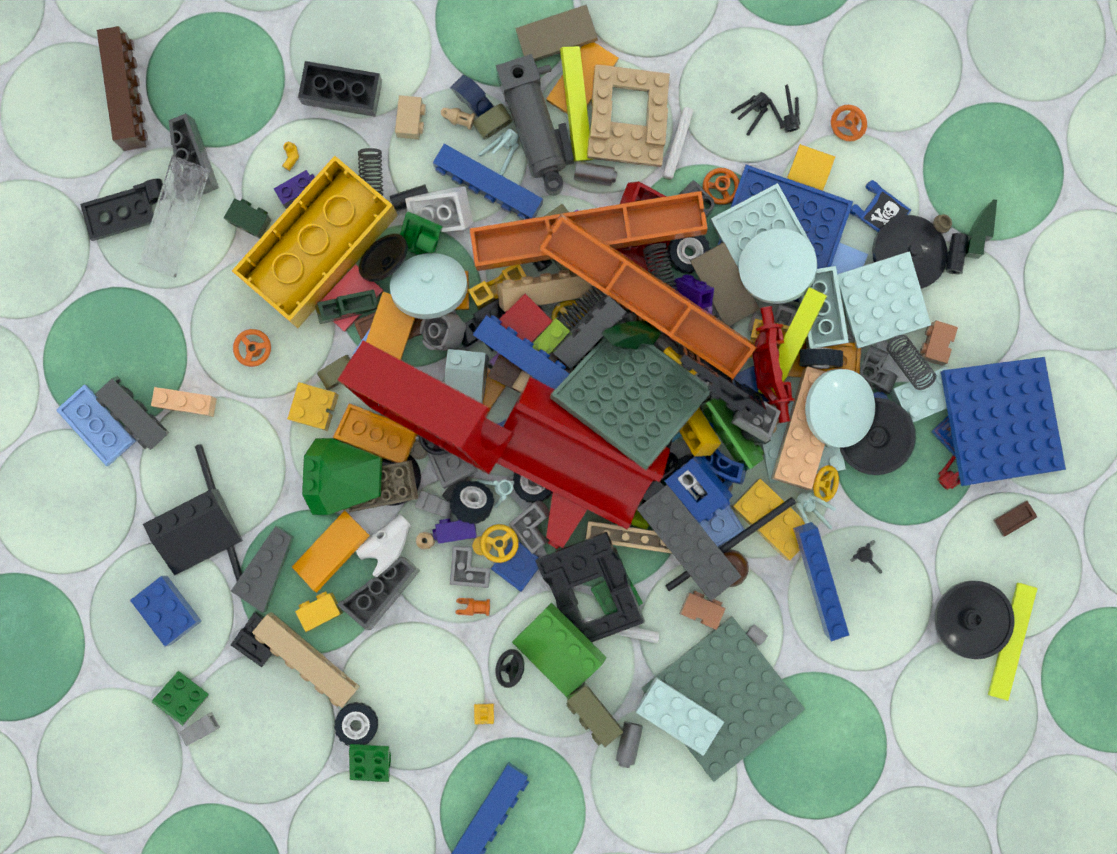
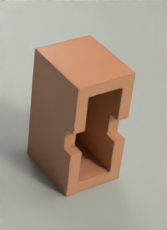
M934 321L930 326H927L925 332L927 339L925 343L923 342L920 349L923 358L928 362L941 366L948 364L952 350L948 346L950 341L954 342L958 327L940 321Z
M694 591L693 594L688 592L679 614L696 620V617L702 619V624L717 630L726 609L721 607L722 602L715 599L712 601L703 599L705 595Z

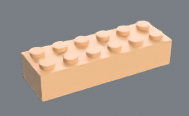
M808 366L803 369L795 401L789 415L791 421L787 422L771 476L773 480L810 490L813 487L825 444L819 441L811 432L806 420L805 404L812 384L825 371Z

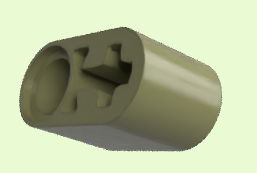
M498 104L475 119L473 125L483 139H488L508 126L513 119L504 105Z
M348 355L337 359L317 373L327 390L341 384L337 379L351 360Z

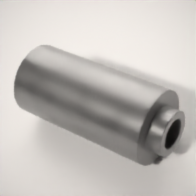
M577 161L574 180L611 186V183L616 182L617 172L614 171V167Z
M624 721L623 733L621 734L616 756L619 766L630 768V765H635L643 729L642 725Z

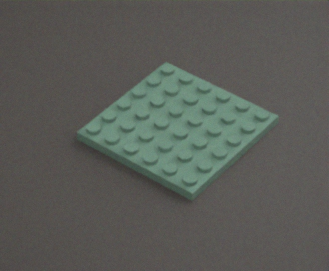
M604 337L554 390L550 398L647 470L709 397L710 391L708 390V385L655 346L641 343L638 349L612 346Z
M733 616L655 676L724 721L704 756L685 744L713 782L805 710ZM655 677L641 687L644 693H646Z

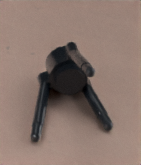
M788 84L785 85L789 115L784 116V120H782L770 99V107L779 122L780 129H785L786 133L799 130V125H801L799 119V98H795V114H793Z
M760 92L757 96L753 95L749 100L731 110L733 114L751 103V106L738 116V120H741L753 109L756 112L760 111L746 133L747 136L754 130L763 114L768 111L767 106L771 103L769 97L763 92Z
M875 540L867 543L866 547L859 548L857 554H854L850 561L854 562L856 559H859L863 563H870L881 574L882 570L872 560L874 555L870 548L875 544Z

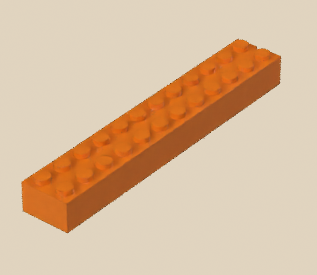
M701 191L562 213L614 249L706 235L708 230L705 212H703L704 204ZM560 214L470 228L474 262L477 271L553 259L539 250V245L549 231L553 233L551 227Z
M562 213L551 227L553 233L549 231L539 245V250L732 379L735 378L756 349L753 342Z

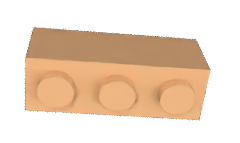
M154 387L151 406L159 409L214 417L217 398L209 395Z

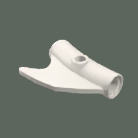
M401 514L368 537L356 550L361 560L365 558L378 560V564L373 572L374 577H378L390 567L402 552L411 525Z

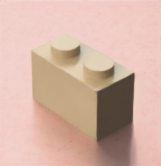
M399 95L395 126L397 138L419 140L420 134H423L424 122H421L422 115L425 116L426 104H423L421 97Z

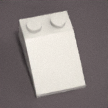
M465 186L444 189L405 199L409 212L443 226L441 232L464 230L473 224Z

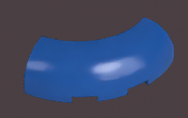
M709 423L714 432L716 433L714 424ZM718 448L710 456H701L716 475L729 482L743 484L746 476L744 464L735 462L724 454L722 455Z

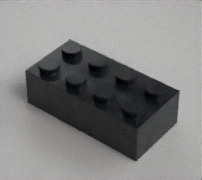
M305 61L298 98L303 105L376 117L382 78L380 73Z

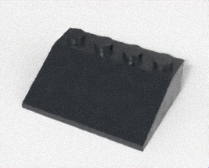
M210 489L143 524L150 541L174 575L243 541L219 489Z

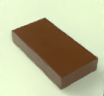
M1027 500L995 518L993 521L1002 536L1005 537L1037 518V515Z

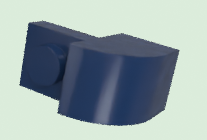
M462 75L450 87L459 100L467 104L473 113L476 114L477 118L494 107L480 86L465 75Z

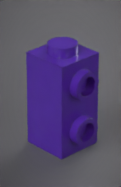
M305 170L273 189L282 205L287 209L315 176L314 174L310 175Z
M688 274L675 278L674 283L676 285L673 287H678L676 291H679L680 294L702 309L712 306L713 287Z
M450 518L439 520L440 524H435L436 529H432L434 541L437 540L438 544L477 538L475 523L462 522L460 519L451 522Z

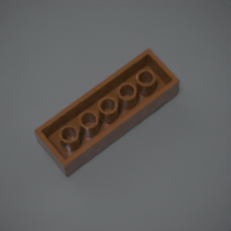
M120 26L98 29L97 37L112 140L124 151L145 148L148 135L143 128L145 116L140 107L143 101L141 94L138 93L140 81L135 73L137 62L132 53L135 50L133 40L128 37L127 33Z

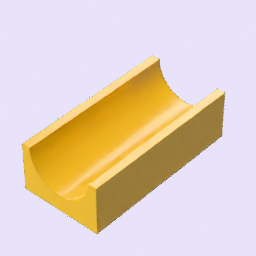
M334 155L234 267L232 272L294 326L299 328L316 309L315 305L317 302H320L336 286L398 215L394 206Z

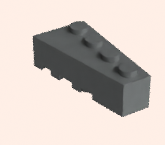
M185 113L169 120L171 145L173 146L174 154L172 158L175 164L174 178L177 184L176 198L186 202L218 189L219 186L195 119Z
M604 294L552 352L570 369L573 366L576 368L582 362V357L596 347L595 343L600 338H604L602 332L617 324L626 311L610 296Z
M118 376L112 378L95 393L97 402L103 407L107 406L112 411L110 415L116 421L121 420L125 424L124 429L130 435L135 434L139 438L138 443L144 449H153L169 434V431L153 414L147 413L148 410L142 402L133 399V392L128 387L126 388L119 384L122 380Z
M275 526L231 592L262 613L266 612L294 536L281 527Z
M400 557L378 577L370 579L365 585L355 590L349 597L337 605L365 630H372L421 570L407 558Z

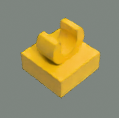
M494 703L474 704L475 724H494Z

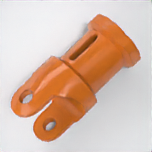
M458 598L456 600L459 604L468 605L466 609L456 610L455 613L457 615H490V599L482 601L474 600V598Z

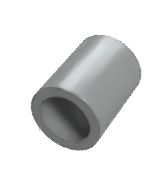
M755 624L746 632V635L759 646L768 637Z

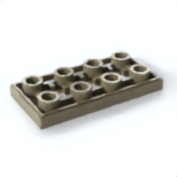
M587 4L515 28L524 56L532 54L534 61L559 54L562 47H579L598 41Z
M724 242L690 260L700 281H704L707 285L714 288L712 303L723 323L731 326L760 310L754 297L745 289L740 278L739 269Z
M412 461L382 466L381 497L351 506L349 512L418 499Z

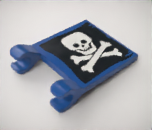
M871 180L865 186L867 190L876 194L865 211L857 204H854L850 210L851 215L859 218L877 232L893 218L908 215L911 212L910 208L881 188L874 180Z

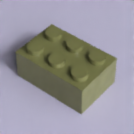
M585 682L567 697L568 702L566 706L573 715L577 713L580 716L579 722L585 730L590 729L592 731L591 737L598 746L601 744L604 747L608 746L623 733L622 727Z

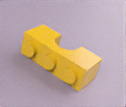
M520 264L513 265L502 270V273L497 278L489 282L483 281L468 291L478 310L499 298L497 284L503 283L504 280H521L522 277H526V274Z

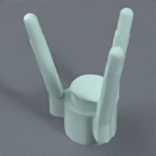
M508 129L478 155H484L495 145L497 146L492 151L493 154L502 146L507 149L511 147L499 173L503 175L514 151L519 146L517 141L520 138L513 130Z
M477 480L481 484L495 486V491L500 495V498L495 503L494 508H497L506 499V495L510 494L513 490V480Z
M811 491L798 495L795 507L799 510L805 524L809 522L804 511H812L824 525L832 529L828 521L815 509V501L833 511L836 508L814 496Z

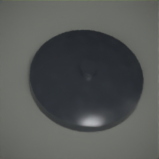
M915 215L898 216L883 225L876 234L872 247L873 261L877 262L910 252L921 289L933 284L944 272L948 258L945 239L935 229L934 224L925 218Z
M874 398L875 415L869 431L856 444L840 447V452L846 462L854 469L869 475H885L898 470L909 460L916 445V429L911 416L902 406L888 399Z
M964 581L955 584L942 595L935 610L937 634L950 651L968 659L991 657L1007 645L1013 634L1015 617L1011 603L1001 590L983 581Z

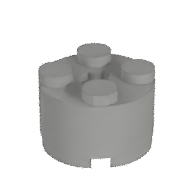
M451 312L438 318L423 319L420 326V334H423L424 338L422 342L431 350H457L466 330V324L462 322L457 314Z

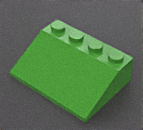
M714 398L708 401L701 410L708 421L714 424L717 435L735 462L744 464L747 471L764 460L762 456L764 452L759 445L755 446L753 441L746 440L741 433L742 429L732 423L734 412L725 405L727 402L721 398L719 400Z
M552 602L512 641L566 697L603 665L607 658Z

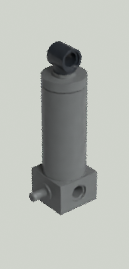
M530 54L496 65L497 79L504 100L508 102L532 177H542L546 193L556 196L563 189V179L559 175V171L566 167V163L540 85V75L549 73L552 70L549 64L537 68L533 55ZM551 181L559 183L556 188H551L548 184Z

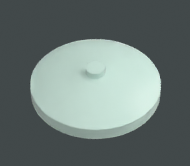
M771 229L756 235L747 243L739 259V274L745 289L756 299L770 304L787 303L799 298L811 287L817 273V258L811 243L801 234L789 229Z
M438 253L420 254L404 261L400 268L393 273L390 281V292L393 302L403 313L414 318L433 319L452 312L462 303L467 293V277L462 266L449 256Z
M834 369L825 372L815 380L808 392L805 404L806 420L811 432L819 441L832 447L852 446L863 439L873 423L875 400L871 387L860 374L848 369Z

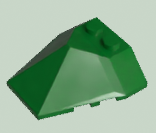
M315 438L304 455L302 496L312 515H332L335 512L349 509L351 506L381 497L382 457L360 450L334 438Z

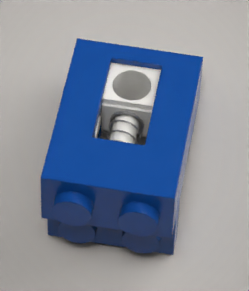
M701 456L692 457L689 462L679 470L677 469L665 480L666 484L699 523L703 520L708 522L716 515L715 511L719 508L721 511L730 505L729 500L733 496L728 490L732 483L727 480L721 482ZM686 474L691 475L694 481L688 480Z

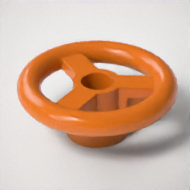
M842 105L833 112L831 127L835 135L840 139L855 141L865 134L867 118L860 108L854 105ZM846 110L851 111L844 117L843 120H837V117L841 112ZM861 119L862 126L859 131L856 126L860 123ZM838 127L850 129L853 135L843 134Z
M716 168L705 176L703 190L713 198L715 204L724 205L733 201L740 181L737 175L730 169ZM716 174H726L725 176H719L715 182H709ZM730 178L733 179L735 185L731 196L727 191L730 187ZM719 183H723L725 187L721 188ZM709 189H716L721 192L724 199L715 198L711 195Z
M248 329L236 337L233 344V353L241 364L248 367L259 366L268 359L271 353V343L268 336L262 331ZM257 335L261 337L264 342H251L246 336ZM241 341L246 345L247 354L245 359L239 353ZM255 345V350L250 351V347ZM265 348V352L260 359L251 361L252 357L259 356L262 353V349Z

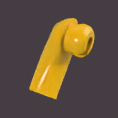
M288 141L283 145L287 159L282 166L290 171L299 159L296 145Z

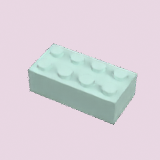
M836 266L817 269L811 288L827 295V298L805 340L807 349L849 343ZM806 292L798 298L799 305L801 304Z
M655 677L635 709L636 713L703 756L724 723L721 718Z

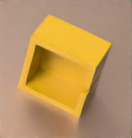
M298 382L287 419L328 431L333 415L326 411L327 409L335 410L339 395L335 392Z

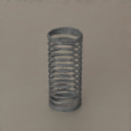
M376 148L360 149L358 151V168L360 169L358 176L364 175L361 178L365 182L381 181L368 184L380 185L379 187L372 188L379 189L380 191L377 192L383 196V185L381 184L383 183L381 180L383 178L381 176L383 169L381 168L382 160L380 159L382 158V151ZM364 152H378L377 154H362ZM366 160H380L378 162H365ZM367 164H379V166H364V165H367ZM378 168V169H380V170H364V169ZM377 172V173H381V174L371 175V174H365V173ZM366 177H381V178L369 179V178H366Z
M656 243L645 247L642 251L645 256L648 272L651 274L657 273L654 275L655 277H659V280L666 282L665 284L670 285L671 288L676 290L678 287H673L676 283H674V275L671 274L673 271L670 270L672 266H669L671 262H668L670 258H667L669 254H665L668 250H664L667 248L666 244Z
M591 286L593 290L588 289L590 293L585 292L586 296L582 295L583 299L579 298V301H575L576 304L572 303L574 308L569 306L571 312L566 309L568 315L563 312L564 317L560 315L557 318L570 331L572 330L571 327H575L572 322L577 325L576 320L579 322V317L583 318L580 312L584 315L587 314L582 307L588 312L589 309L586 305L591 309L592 306L589 302L594 306L593 300L597 303L596 297L601 298L596 291L602 296L604 295L595 286Z
M898 335L890 340L886 347L887 352L916 390H924L930 387L936 380V373L906 335ZM896 339H899V340H897V341L891 346L890 351H889L890 345H891ZM904 339L907 340V341H903V342L899 343V344L893 349V351L891 352L893 346H894L897 342H899V341H901V340H904ZM907 342L905 345L901 346L896 352H894V350L900 344ZM928 373H930V374L928 375V377L925 378L924 380L919 381V382H916L917 380L922 379V378L925 377ZM931 373H933L929 381L921 385H916L917 383H921L927 380L930 377Z

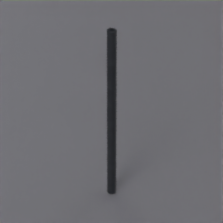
M202 444L196 445V453L208 490L216 489ZM232 546L227 549L236 581H238L242 571L235 548Z
M790 497L720 546L719 549L724 554L796 504V501L793 497ZM685 571L665 586L668 591H671L691 576Z

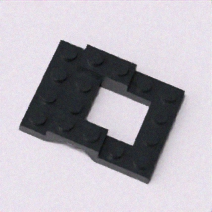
M679 345L681 366L688 371L693 369L699 373L697 376L706 383L710 382L708 390L713 398L716 400L721 398L727 402L725 405L732 411L738 410L742 412L747 407L746 410L754 416L758 414L763 417L767 409L761 394L746 384H741L683 345Z
M607 531L535 560L542 578L552 590L557 608L591 642L645 622L630 587V579L617 549L613 547ZM603 576L618 611L584 623L577 606L578 600L572 588Z

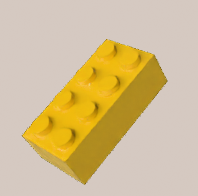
M760 478L746 490L731 508L749 525H752L784 501ZM790 507L756 532L785 560L790 561L800 551L793 528L804 525L805 522Z

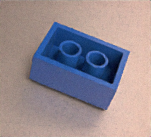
M160 576L130 600L165 647L175 643L202 622L168 576Z

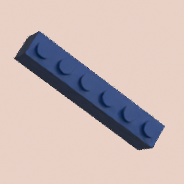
M445 143L433 161L437 173L442 176L447 174L452 177L451 180L456 184L461 185L463 183L468 186L469 191L474 194L479 192L490 203L494 204V202H497L506 212L510 213L513 211L518 214L517 217L521 220L535 218L543 204V198Z
M486 315L473 334L539 382L553 389H556L569 375L565 371V365L558 360L555 363L549 360L550 355L542 349L538 352L532 348L534 344L526 338L523 341L516 336L518 332L509 326L507 329L500 325L502 321L493 315L491 318Z
M810 522L793 528L825 635L831 642L849 636L818 527Z
M508 762L451 854H485L487 850L485 848L486 843L493 841L497 834L495 829L498 824L503 825L508 817L506 814L508 808L511 807L513 809L519 799L516 797L520 790L523 792L529 783L527 773Z

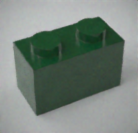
M234 198L224 219L228 223L260 239L271 222L267 215L268 212L259 207L257 210L252 208V204L244 199L239 201Z

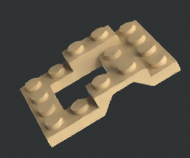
M595 65L591 103L592 118L587 158L656 167L662 166L663 149L666 141L670 73ZM613 87L648 92L646 126L611 122Z

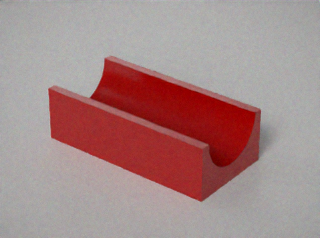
M364 340L337 379L372 410L487 474H490L514 436L511 431L486 418L490 410L486 405Z
M529 377L502 426L511 431L514 436L500 456L497 464L628 530L648 487L653 480L660 482L670 449L665 447L649 468L645 470L553 401L550 396L555 389Z

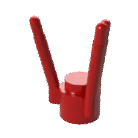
M953 455L945 467L938 473L940 477L937 480L946 490L953 489L960 484V479L957 480L959 476L958 471L956 473L951 470L947 472L956 459Z

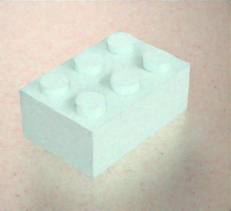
M947 367L935 371V382L924 390H916L911 382L891 390L890 396L893 402L902 406L909 413L913 422L947 409L940 371L948 370ZM931 373L930 377L927 380L921 383H917L916 385H921L929 381L933 373ZM927 374L922 379L917 380L916 382L924 380L928 377L929 374Z

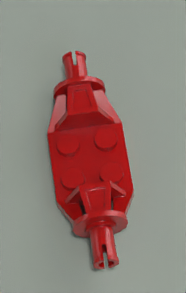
M767 306L760 308L763 325L756 328V332H759L754 343L756 349L752 353L757 388L769 400L768 404L776 406V409L781 411L778 423H785L791 421L788 404H790L789 402H794L795 398H792L791 382H782L783 373L779 364V350L777 346L784 344L781 330L783 324L774 322L773 307Z

